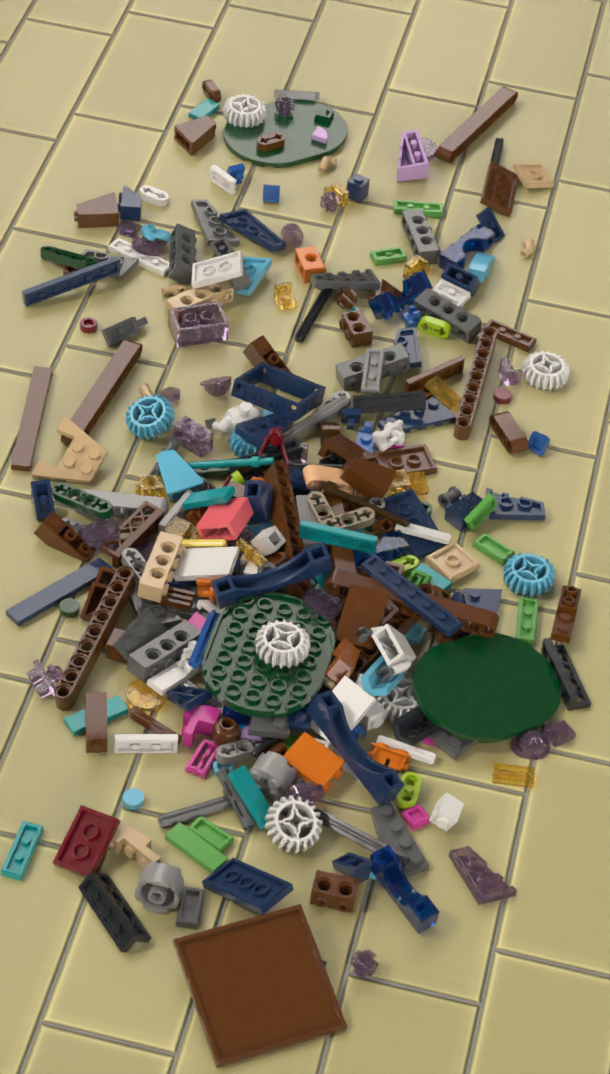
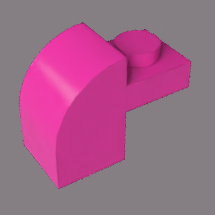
M199 705L189 712H185L183 714V729L181 732V736L184 737L183 746L191 748L198 733L212 737L213 725L221 718L222 709L208 705Z

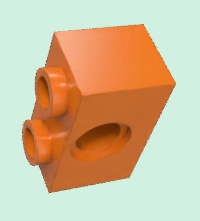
M315 246L295 249L294 263L303 283L311 282V274L326 273L325 263H322L321 255L317 252Z

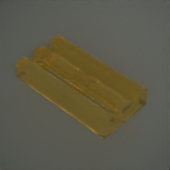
M438 375L427 381L424 385L449 410L460 404L462 400Z
M493 763L492 783L527 788L534 787V767Z

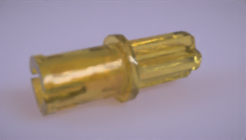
M244 538L236 542L235 547L238 546L239 551L244 554L246 560H251L259 568L263 564L269 563L258 552V549L252 547Z

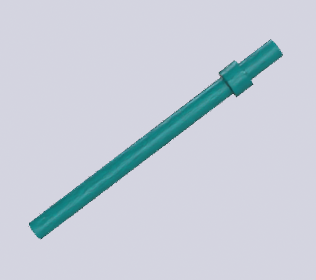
M252 456L248 459L193 461L186 463L192 469L240 466L257 468L261 467V465H272L275 462V458Z

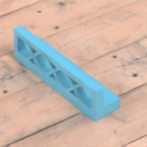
M381 655L360 677L363 690L370 696L388 695L414 666V660L407 671L395 676L391 675L385 683H382L380 680L384 676L376 674L383 666L389 668L390 666L387 665L384 657Z

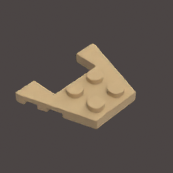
M64 416L57 428V433L73 439L57 468L38 461L31 476L35 479H39V477L48 478L53 481L60 479L66 480V482L90 485L105 460L107 451L68 417Z

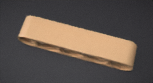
M312 464L304 467L302 470L306 487L310 490L320 491V488L326 487L328 481L336 483V486L340 487V490L359 498H366L340 478L343 470L339 468Z

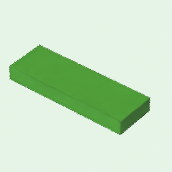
M394 200L393 214L402 215L405 210L422 209L427 217L442 218L443 216L442 203Z
M520 597L515 638L534 647L539 600Z
M180 822L165 834L166 841L211 874L228 862V857Z

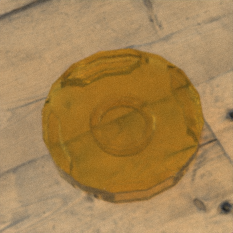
M137 679L127 687L126 698L131 708L136 707L144 713L145 711H151L152 713L160 710L165 705L167 693L161 696L147 685V681L143 683Z

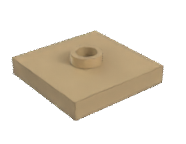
M514 163L513 165L514 171L525 188H553L555 183L542 163Z
M455 541L426 556L425 562L436 572L452 583L477 570L480 566V563Z

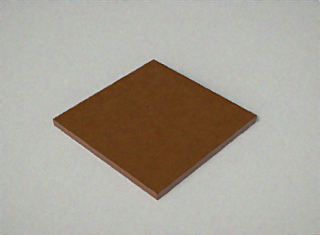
M301 904L173 939V945L216 1068L347 1029L346 1021Z

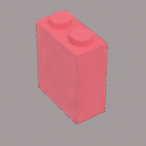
M247 497L230 498L227 503L209 506L196 528L201 539L236 540L254 512Z

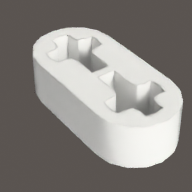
M149 185L140 188L142 200L159 207L168 205V193Z

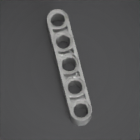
M81 489L111 502L114 514L110 518L128 519L145 501L164 510V517L168 513L169 502L165 498ZM89 502L86 506L92 505L94 502ZM74 508V510L79 514L90 515ZM146 508L142 513L143 515H151L153 512Z

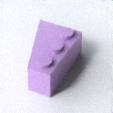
M418 129L402 132L397 182L427 178L429 162Z

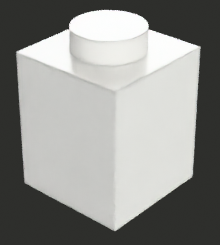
M272 526L262 530L250 542L261 557L276 552L286 540L277 527Z
M376 700L375 704L359 723L366 731L378 728L384 724L386 710Z
M446 793L436 802L429 821L447 832L457 823L464 803Z

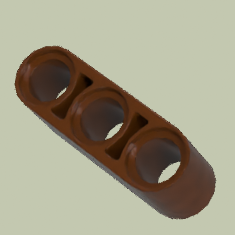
M509 411L490 415V426L509 454L528 450V439Z

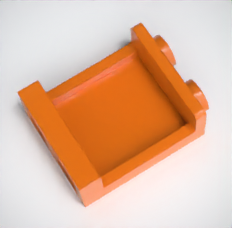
M306 732L283 755L289 760L287 764L291 768L295 767L297 775L316 789L314 796L317 798L322 792L326 794L332 786L331 782L334 779L337 781L344 772L342 767L345 761Z

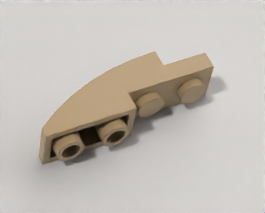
M120 822L107 850H111L116 855L124 851L126 856L133 858L142 869L147 866L149 861L161 863V858L151 850L152 840L134 828Z

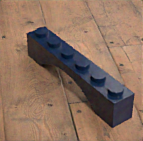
M324 542L305 548L289 561L270 570L250 575H227L211 581L213 595L219 609H223L237 603L243 597L263 595L264 593L332 570L331 557Z
M332 690L316 695L307 709L311 718L379 806L395 800L405 784L392 768L377 763L360 747L349 728L344 707Z

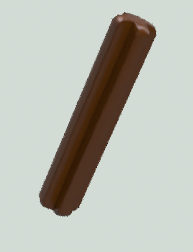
M136 707L129 711L130 719L154 734H178ZM178 734V744L181 742V738H182V736L179 735V734Z

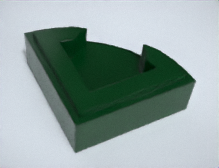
M328 109L326 112L321 113L319 111L315 114L314 120L330 123L334 110Z

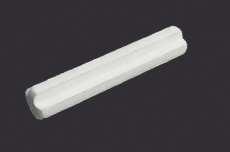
M397 523L395 525V531L446 545L449 544L451 534L412 523L408 527H403Z
M379 735L376 744L382 742L394 750L403 749L409 753L408 755H411L412 759L433 765L436 759L434 752L411 746L383 735Z

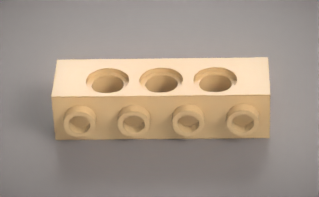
M225 280L196 289H189L166 299L165 314L178 325L232 301L234 286Z
M160 531L139 581L137 597L160 603L162 596L167 595L169 589L168 582L172 583L174 577L173 569L177 570L180 560L178 557H182L185 546L182 545L183 537Z

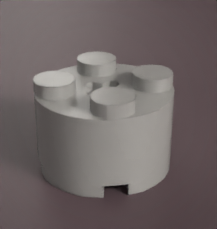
M268 751L266 754L264 752L261 753L249 772L261 792L268 794L271 800L279 801L296 779L297 771L294 766L291 768L287 764L289 760L284 756Z
M149 861L147 866L141 871L135 890L137 902L140 900L143 903V908L153 913L163 914L167 913L169 909L173 908L174 910L178 905L184 885L181 869L178 866Z

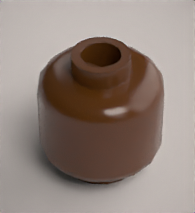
M229 717L218 719L213 725V743L220 746L238 741L240 733L239 724Z

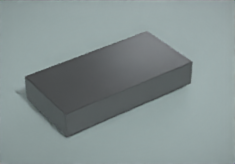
M183 886L175 927L198 929L205 889Z

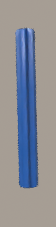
M212 610L208 614L188 664L193 669H197L203 660L205 648L215 623L220 616V613H217L216 610Z

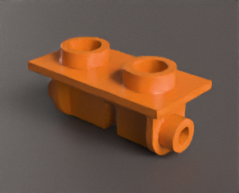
M371 742L373 752L369 751L368 756L385 766L386 760H390L389 768L399 772H407L408 763L412 762L411 755H408L407 751L391 749L382 742L377 744Z

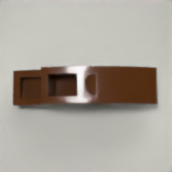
M562 586L550 637L552 640L570 644L582 589L574 586Z

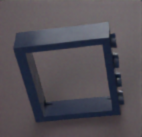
M261 362L235 379L231 396L296 422L322 404L326 387ZM262 382L300 397L303 400L297 403L255 385Z

